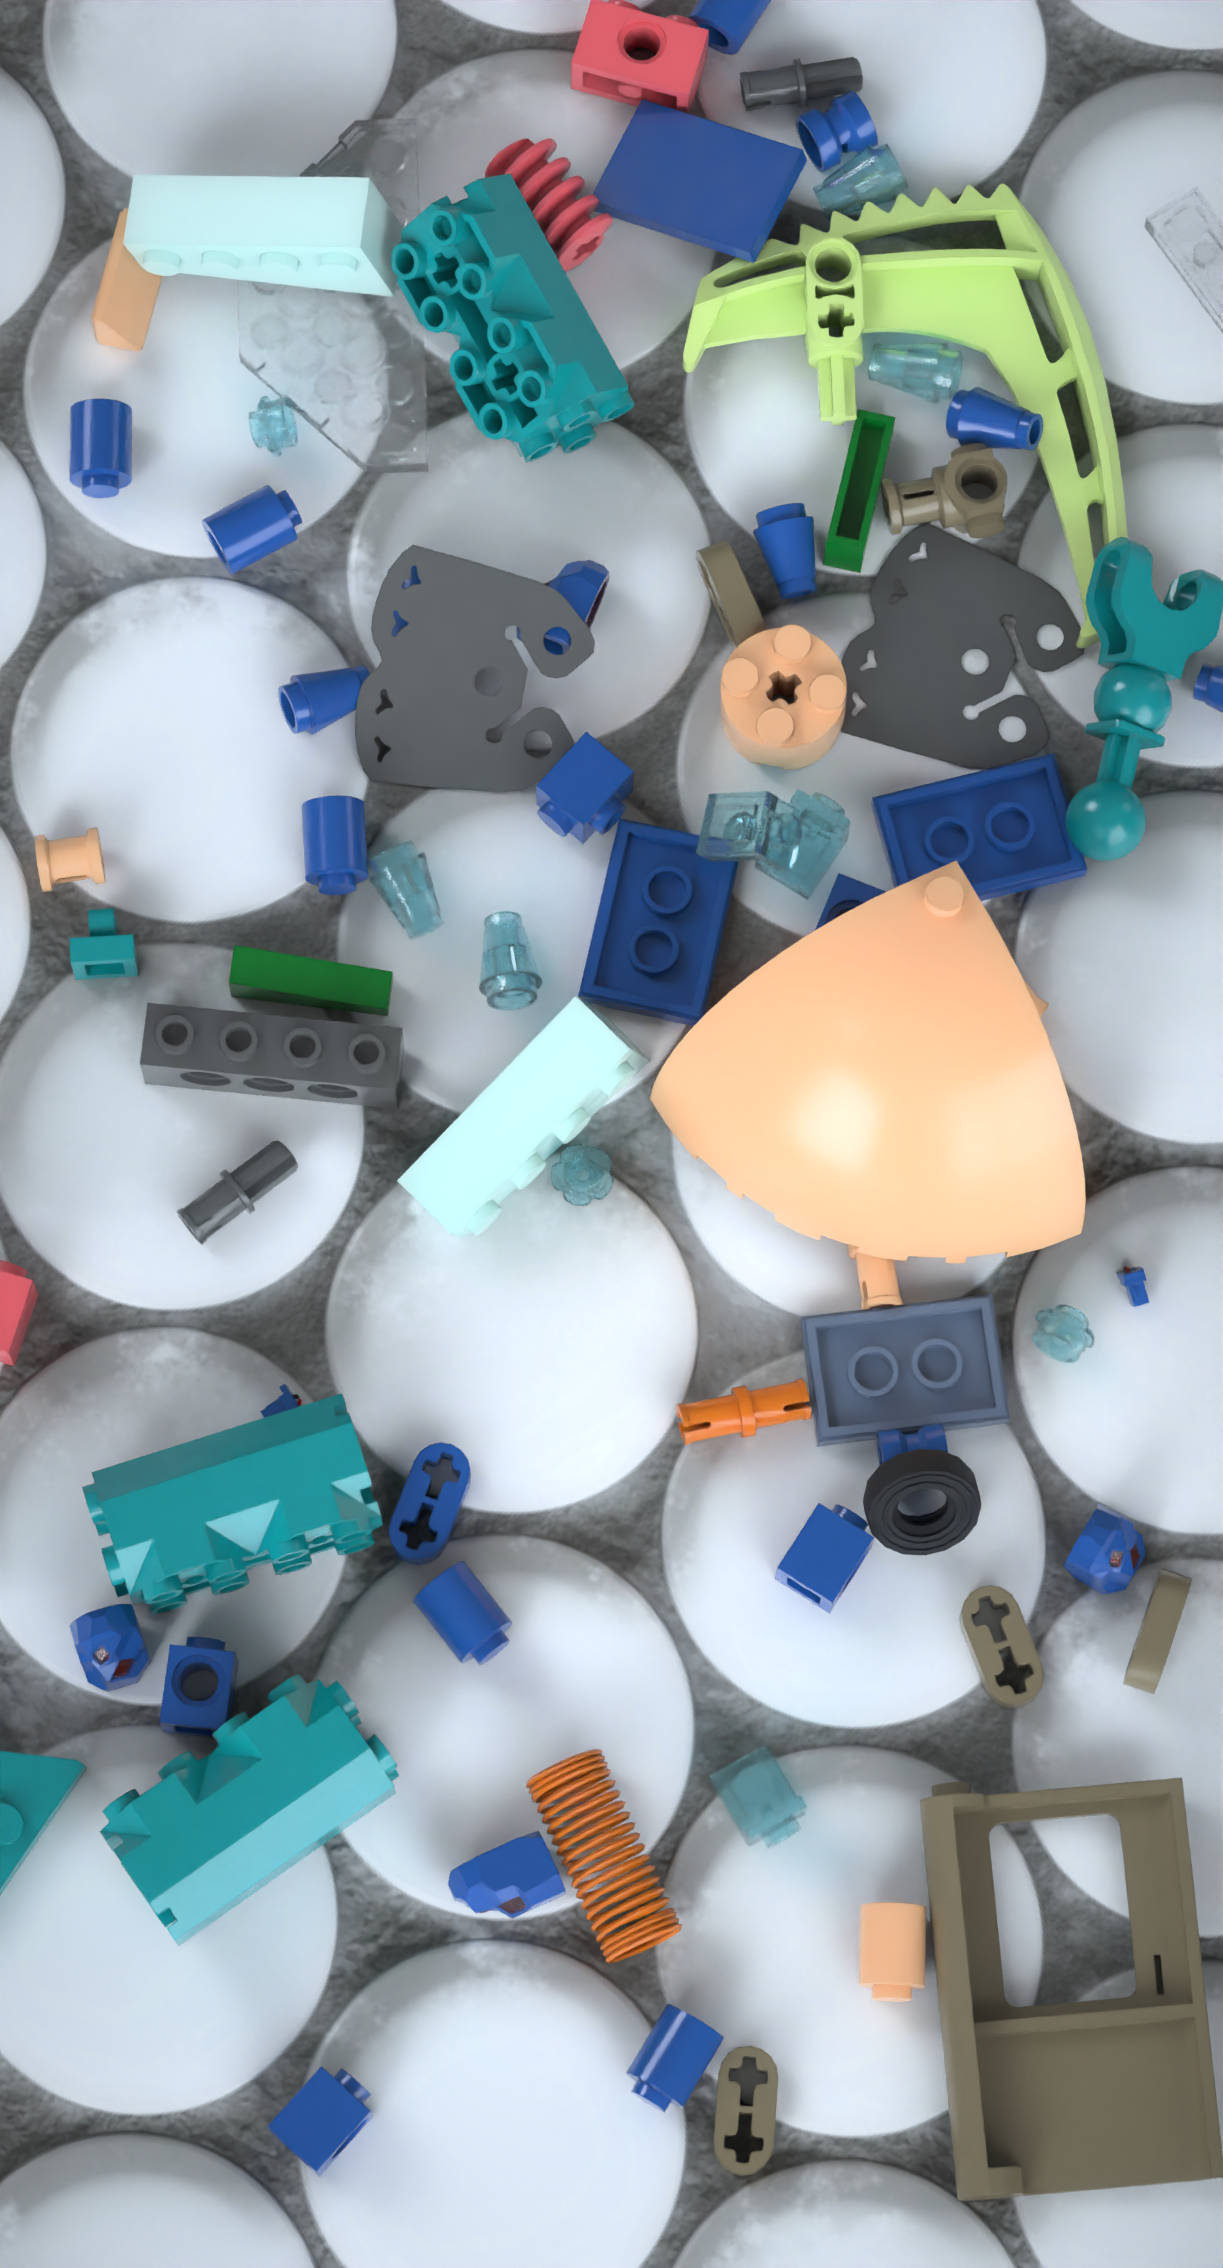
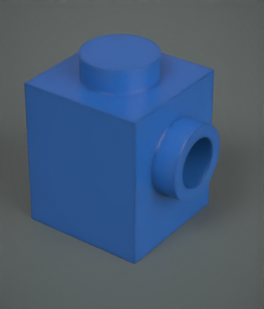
M585 732L536 785V805L540 807L537 813L541 820L556 834L566 837L568 833H571L584 844L595 831L604 835L621 818L626 809L622 802L633 791L634 771L588 732Z

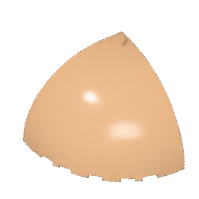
M957 860L893 888L838 916L757 969L724 996L693 1026L673 1050L654 1082L650 1095L651 1102L670 1131L695 1160L699 1157L727 1181L726 1188L742 1199L744 1195L748 1196L762 1207L775 1213L774 1220L814 1239L820 1240L823 1235L842 1243L858 1246V1253L878 1258L907 1261L908 1255L917 1257H945L946 1263H965L966 1257L1004 1252L1006 1257L1043 1249L1081 1234L1086 1203L1085 1177L1077 1129L1062 1075L1049 1038L1025 982L1000 933Z

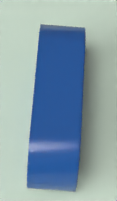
M441 1442L431 1444L419 1452L413 1462L392 1516L389 1528L392 1549L400 1559L408 1564L424 1565L433 1562L441 1556L447 1546L469 1489L471 1470L468 1459L462 1450L452 1444ZM442 1458L452 1461V1473L460 1478L456 1483L446 1481L441 1488L438 1499H432L428 1497L432 1484L431 1475L424 1472L427 1465L438 1467ZM423 1508L433 1511L429 1519V1532L436 1536V1539L433 1543L423 1541L419 1545L418 1550L410 1549L408 1547V1536L401 1532L404 1525L414 1527L418 1523Z

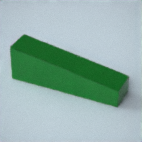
M860 409L857 411V419L854 423L826 540L823 565L861 573L896 417Z
M234 945L229 976L231 997L388 1016L393 985L392 971Z

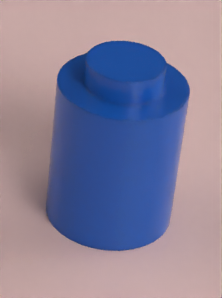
M699 0L688 18L696 22L700 28L709 30L708 46L724 54L735 55L745 43L771 0Z
M87 399L73 404L70 408L69 480L73 485L82 488V493L86 496L93 498L114 497L118 495L119 489L128 486L132 481V408L121 401Z
M269 485L202 519L204 530L213 549L231 575L296 541L297 534L294 527L302 523L301 516L286 490L276 494Z
M339 795L318 797L304 802L301 810L305 880L312 885L318 886L319 892L326 895H344L356 891V884L368 878L364 802L356 797Z
M464 1561L456 1563L433 1579L413 1600V1603L461 1663L474 1658L479 1665H482L496 1656L510 1642L505 1632L512 1625V1621Z
M667 2004L626 2072L629 2077L636 2081L631 2093L662 2112L667 2110L670 2103L683 2108L724 2037L689 2013L671 2004Z

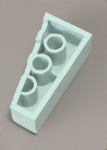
M133 175L123 244L143 269L156 275L171 276L177 273L395 297L397 276L391 267V254L393 248L401 243V232L404 228L369 177Z
M575 996L397 1181L451 1235L464 1238L471 1232L474 1236H477L487 1229L502 1211L499 1204L516 1188L522 1190L528 1186L545 1168L547 1164L545 1160L563 1143L566 1144L576 1137L588 1124L591 1117L651 1060L597 1007Z

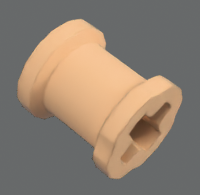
M97 827L88 828L86 835L55 840H47L45 835L35 836V851L42 892L52 891L54 884L86 879H92L95 884L106 882Z

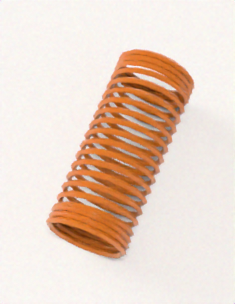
M592 1749L569 1757L542 1770L527 1781L526 1788L529 1789L528 1792L532 1795V1802L540 1803L537 1807V1812L544 1814L542 1823L550 1824L547 1828V1834L555 1835L551 1843L552 1845L559 1846L556 1854L564 1857L561 1866L570 1867L566 1872V1876L574 1878L571 1887L579 1889L576 1893V1898L585 1899L581 1904V1909L589 1910L586 1920L594 1921L591 1925V1930L599 1932L596 1936V1941L601 1943L600 1950L603 1951V1956L606 1957L605 1962L615 1963L652 1948L681 1931L682 1924H679V1918L676 1917L677 1912H674L675 1909L668 1908L620 1932L606 1935L621 1925L666 1906L670 1898L663 1897L626 1914L618 1920L602 1924L614 1915L635 1908L663 1894L665 1887L662 1886L635 1896L611 1910L595 1914L610 1904L652 1887L659 1882L660 1877L655 1875L646 1878L602 1901L591 1903L603 1894L612 1892L651 1874L655 1866L647 1865L612 1881L600 1889L585 1893L599 1883L643 1865L650 1858L648 1854L640 1855L602 1873L594 1879L580 1882L592 1873L637 1855L645 1848V1844L639 1843L619 1851L587 1869L575 1871L588 1862L625 1848L639 1840L640 1833L637 1832L626 1835L591 1852L583 1858L570 1861L584 1851L603 1845L630 1832L636 1824L628 1822L610 1829L627 1820L631 1812L624 1811L610 1816L624 1808L626 1802L620 1800L608 1804L617 1799L621 1791L612 1790L604 1793L614 1787L616 1780L609 1779L598 1783L608 1777L611 1770L607 1768L608 1762L604 1761L605 1756H602V1750ZM576 1793L555 1806L544 1808L554 1800ZM585 1802L562 1816L550 1818L560 1810ZM591 1812L581 1817L580 1819L574 1821L573 1823L569 1824L568 1826L555 1829L564 1821ZM599 1821L598 1823L582 1830L581 1832L575 1834L572 1837L559 1840L571 1831L580 1829L582 1827ZM606 1831L576 1848L565 1850L575 1842Z

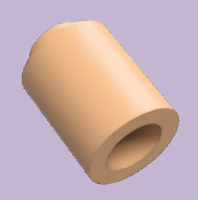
M894 1902L860 1905L859 1986L872 1988V2000L890 2002L911 2001L912 1989L925 1988L926 1906Z

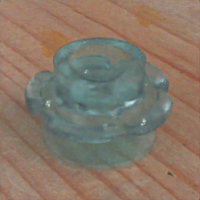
M262 396L257 404V411L249 413L251 435L257 448L266 447L274 456H281L282 449L296 446L298 443L295 417L285 397L270 401L267 396Z
M583 1144L569 1146L561 1152L559 1162L555 1163L552 1167L551 1181L553 1187L557 1191H562L565 1201L575 1206H587L593 1199L602 1200L609 1194L614 1183V1178L610 1175L612 1161L600 1148ZM580 1170H586L589 1173V1177L587 1180L581 1181L577 1178V1173Z
M1057 1305L1054 1310L1045 1308L1037 1313L1036 1320L1039 1323L1032 1339L1037 1348L1050 1358L1064 1363H1073L1079 1359L1081 1353L1086 1350V1347L1091 1348L1093 1346L1095 1337L1088 1328L1090 1325L1089 1320L1078 1309L1068 1305Z

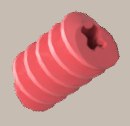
M528 138L521 139L507 146L493 158L485 171V178L511 174L562 268L567 272L584 262L598 248L604 239V234L613 224V218L608 213L598 215L593 219L590 218V215L599 205V199L593 194L584 196L579 200L575 198L584 188L585 181L578 175L562 181V178L571 167V162L566 157L555 159L550 163L547 161L557 148V144L553 139L548 138L536 144Z

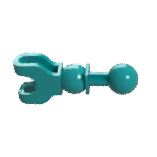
M1126 537L1116 538L1100 550L1094 563L1085 603L1092 626L1099 635L1101 643L1098 665L1110 670L1101 676L1094 691V712L1099 722L1087 723L1085 733L1104 740L1105 743L1096 782L1083 787L1075 794L1069 803L1065 818L1066 831L1074 847L1086 857L1097 861L1121 859L1130 854L1141 842L1146 829V813L1140 798L1132 790L1140 750L1164 746L1165 737L1156 732L1164 727L1172 709V694L1166 681L1181 679L1185 662L1191 654L1203 650L1217 636L1223 609V581L1215 574L1203 569L1181 574L1173 580L1162 604L1152 587V554L1147 547Z

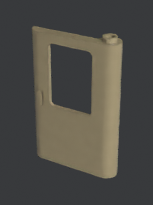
M1182 1777L993 1795L972 1793L971 1783L950 1782L933 1785L931 1787L932 1797L920 1800V1812L957 2199L960 2201L988 2200L1223 2178V2154ZM1111 1815L1119 1822L1136 1977L1134 1993L1129 1997L1025 2007L1010 2005L1004 1995L989 1833L995 1826L1000 1824Z

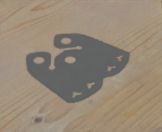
M928 523L915 528L903 537L889 553L874 580L870 595L875 624L856 636L850 642L843 655L841 664L846 675L847 695L845 718L841 732L903 751L972 768H995L1037 754L1045 748L1049 735L1039 705L1033 699L1024 695H1014L979 712L975 720L965 718L963 710L968 705L975 706L1003 691L1016 659L1007 631L1000 624V618L1003 615H1011L1016 619L1014 629L1026 661L1033 669L1041 672H1053L1084 654L1085 648L1076 647L1081 627L1060 592L1041 578ZM925 542L927 544L926 554L928 559L910 562L909 557L919 553L921 544ZM899 580L902 588L908 594L897 599L895 603H891L890 598L897 591L895 581ZM1047 624L1059 627L1064 636L1060 647L1054 650H1046L1040 647L1036 640V633L1040 627ZM971 649H980L985 652L989 658L987 670L978 675L966 672L961 662L965 652ZM869 650H874V658L878 667L860 671V666L868 661L867 654ZM854 692H857L860 699L867 704V707L860 710L856 716H852V711L856 706L852 696ZM1015 716L1023 720L1026 725V734L1023 739L1017 742H1008L1001 737L999 724L1006 717Z
M410 546L401 553L389 569L381 585L372 615L371 633L380 653L381 663L367 676L361 685L357 699L355 737L357 753L363 771L370 781L487 792L521 791L541 781L575 744L558 713L545 707L534 708L502 733L500 742L492 743L486 738L488 729L498 727L521 707L528 669L512 640H508L505 637V630L511 625L520 628V639L540 673L548 678L559 679L568 676L594 653L595 640L589 627L557 590L541 582L424 547ZM412 566H416L421 583L403 589V582L411 577ZM398 611L400 617L407 621L408 625L403 627L398 635L394 637L392 636V629L396 625V620L394 619L393 612ZM553 627L564 628L571 636L570 648L561 655L550 653L544 646L545 633ZM493 668L501 674L502 686L496 694L484 695L477 690L475 677L481 669ZM386 689L393 707L386 708L377 714L375 712L376 708L382 703L381 691ZM533 731H543L552 740L551 751L543 758H534L525 750L524 741ZM375 737H379L385 745L391 748L384 755L382 762L377 761L380 750L375 745Z

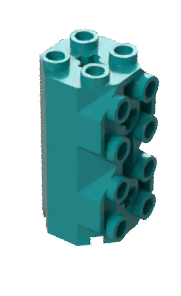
M511 174L477 179L463 187L468 198L452 204L447 195L431 203L402 229L401 243L393 248L391 254L392 270L396 274L397 283L419 323L431 332H448L453 334L458 343L459 350L455 351L450 358L449 371L451 377L456 382L455 388L478 430L482 431L486 437L494 440L503 438L511 440L519 456H523L526 463L547 455L558 446L562 448L565 454L572 453L596 438V433L593 430L594 427L598 426L601 422H608L625 414L633 408L634 401L628 392V384Z
M342 1393L92 1472L94 1483L82 1487L98 1535L102 1536L110 1533L113 1545L101 1548L117 1597L129 1594L133 1605L146 1603L151 1615L176 1610L188 1603L186 1595L211 1588L213 1595L225 1594L241 1589L250 1584L247 1571L257 1565L272 1563L275 1575H282L308 1567L312 1564L311 1555L333 1548L336 1549L337 1555H347L364 1550L375 1543L371 1532L383 1525L378 1503L374 1501L370 1489L372 1483L353 1422L349 1412L347 1413Z
M300 1674L287 1679L267 1696L272 1703L251 1719L245 1712H242L220 1726L213 1733V1737L217 1741V1748L210 1755L197 1761L190 1750L180 1754L159 1770L158 1775L162 1781L142 1795H139L136 1789H132L115 1799L103 1810V1814L109 1823L100 1831L101 1835L121 1861V1865L165 1928L167 1927L168 1932L178 1947L396 1794L392 1781L399 1777L395 1769L397 1764L376 1734L364 1740L356 1728L362 1723L357 1715L359 1711L337 1680L328 1687H325L319 1678L306 1684Z

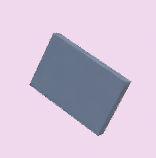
M992 1294L801 1317L800 1325L817 1447L876 1440L877 1431L898 1429L903 1434L917 1433L923 1425L938 1423L943 1424L944 1431L1009 1423L1010 1415Z

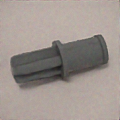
M854 57L805 65L801 64L800 59H794L793 65L763 71L741 72L740 86L744 109L747 112L769 106L799 103L801 108L807 107V100L841 95L851 90L859 92L863 86L861 65L857 58Z
M278 1140L273 1141L233 1172L229 1173L225 1169L220 1172L222 1180L186 1207L179 1209L177 1214L193 1237L202 1245L207 1241V1238L244 1210L249 1214L254 1212L255 1207L253 1203L296 1172L298 1168L296 1159L283 1143Z

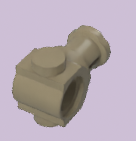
M968 444L953 450L949 463L933 467L930 478L897 484L891 478L881 481L883 509L891 535L900 534L904 526L939 520L943 529L953 527L963 534L968 533L971 538L994 536L1005 529L1003 511L1007 490V473L1004 466L994 458L992 448H987L985 444ZM970 483H982L989 487L993 494L985 499H974L964 492L963 487Z

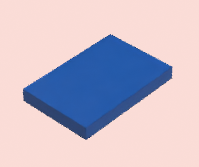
M642 99L593 192V195H596L599 199V205L594 211L601 214L608 213L613 218L755 263L807 159L803 149Z
M1054 753L872 797L871 806L894 888L956 860L980 901L1086 876L1087 866L1084 856L1074 847L1066 831L1065 818L1069 804Z
M619 818L578 997L593 1005L694 1026L705 1015L741 856L742 844Z

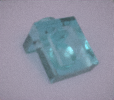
M797 789L790 800L789 811L757 857L755 868L808 900L848 840L851 822L844 817V809L826 795L815 792L812 796H809Z
M768 791L708 794L696 853L711 862L761 860L779 871H792L795 865L798 846L802 838L804 814L799 809Z
M766 1743L709 1776L710 1783L748 1847L763 1840L767 1848H771L801 1830L797 1819L805 1815L807 1805L801 1795L797 1796Z

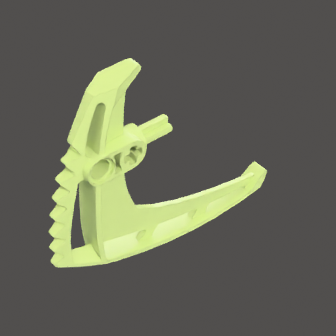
M1003 183L1000 184L990 198H985L974 187L967 185L956 204H953L938 188H933L925 204L921 207L906 195L899 194L889 213L883 211L872 202L867 201L858 221H854L840 212L833 211L829 232L826 233L802 224L798 245H791L776 239L767 240L755 263L735 258L700 279L683 352V370L687 373L693 372L706 348L755 339L804 335L808 363L811 367L818 369L820 420L831 421V425H844V421H855L857 419L855 367L863 361L862 333L900 332L926 335L958 343L985 353L1010 390L1016 404L1033 413L1040 414L1043 418V432L1036 449L1049 482L1065 534L1085 617V623L1080 630L1076 647L1086 648L1100 641L1099 635L1089 619L1085 603L1094 567L1087 515L1088 507L1093 503H1099L1103 546L1116 538H1127L1120 460L1107 387L1091 330L1070 278L1043 230L1008 186ZM996 221L1006 250L947 249L860 256L853 244L880 236L938 224ZM788 263H797L800 266L723 287L738 279L772 267ZM833 267L842 271L846 278L841 281L830 282L821 278L817 271L822 268ZM1018 279L1038 282L1063 351V356L1055 363H1050L1046 357ZM826 327H839L840 336L842 337L829 336V328ZM1073 382L1079 402L1094 468L1085 478H1081L1078 473L1070 436L1057 392L1062 387Z

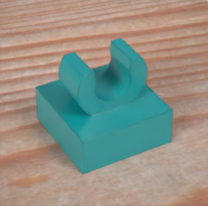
M114 908L88 910L90 937L70 938V962L75 979L139 976L138 950L134 935H118Z

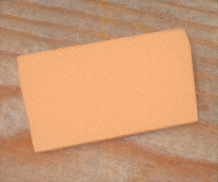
M124 208L119 214L91 318L95 337L99 344L136 352L141 351L144 346L162 275H156L143 269L124 246L123 242L128 208Z

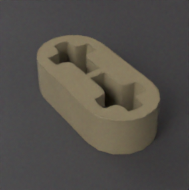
M723 540L697 550L696 560L702 579L729 641L735 650L747 638L767 630L765 622L728 541Z
M1163 1568L1160 1569L1132 1650L1123 1684L1151 1694L1155 1693L1189 1593L1192 1578Z
M993 1585L979 1587L971 1592L963 1603L959 1618L962 1633L983 1687L990 1699L999 1706L1009 1709L1024 1707L1034 1700L1042 1687L1044 1673L1041 1661L1019 1605L1013 1595L1005 1589ZM988 1601L992 1609L1004 1608L1007 1615L999 1623V1630L1004 1641L995 1644L987 1625L975 1626L972 1619L979 1614L980 1602ZM1008 1651L1013 1666L1017 1670L1025 1668L1029 1670L1031 1676L1025 1679L1023 1683V1693L1015 1694L1010 1685L999 1687L996 1679L1004 1671L1000 1653Z
M753 2046L738 2047L729 2052L721 2062L717 2079L713 2137L714 2155L720 2166L729 2173L739 2176L752 2175L763 2169L771 2157L774 2146L778 2089L777 2066L768 2053ZM744 2059L755 2060L756 2071L767 2075L766 2084H757L755 2086L752 2106H740V2084L729 2081V2071L740 2070ZM739 2115L751 2116V2137L755 2140H762V2151L751 2152L748 2163L736 2162L735 2151L724 2147L725 2138L736 2136Z

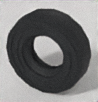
M917 1449L897 1454L879 1465L867 1480L863 1506L872 1535L884 1547L905 1555H929L945 1551L968 1536L977 1525L981 1510V1498L973 1471L959 1457L942 1450ZM937 1489L947 1496L945 1504L933 1513L921 1516L906 1515L898 1509L899 1501L914 1491Z

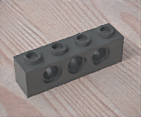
M147 1003L140 1067L145 1084L398 1109L404 1057L403 1030L399 1027Z

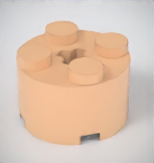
M785 625L781 628L764 630L743 641L733 651L724 665L721 678L722 725L729 742L735 750L748 761L758 765L762 763L781 767V770L803 768L825 756L835 745L845 718L847 682L844 668L838 656L823 640L798 625ZM780 693L785 697L792 695L794 696V703L788 705L782 698L772 702V696Z

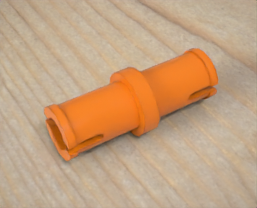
M801 1378L796 1379L794 1382L748 1391L745 1385L733 1387L731 1395L687 1404H676V1415L682 1420L678 1422L684 1445H688L695 1441L738 1432L742 1438L756 1435V1429L801 1419L809 1420L811 1419V1407L805 1404V1402L810 1400L806 1384Z

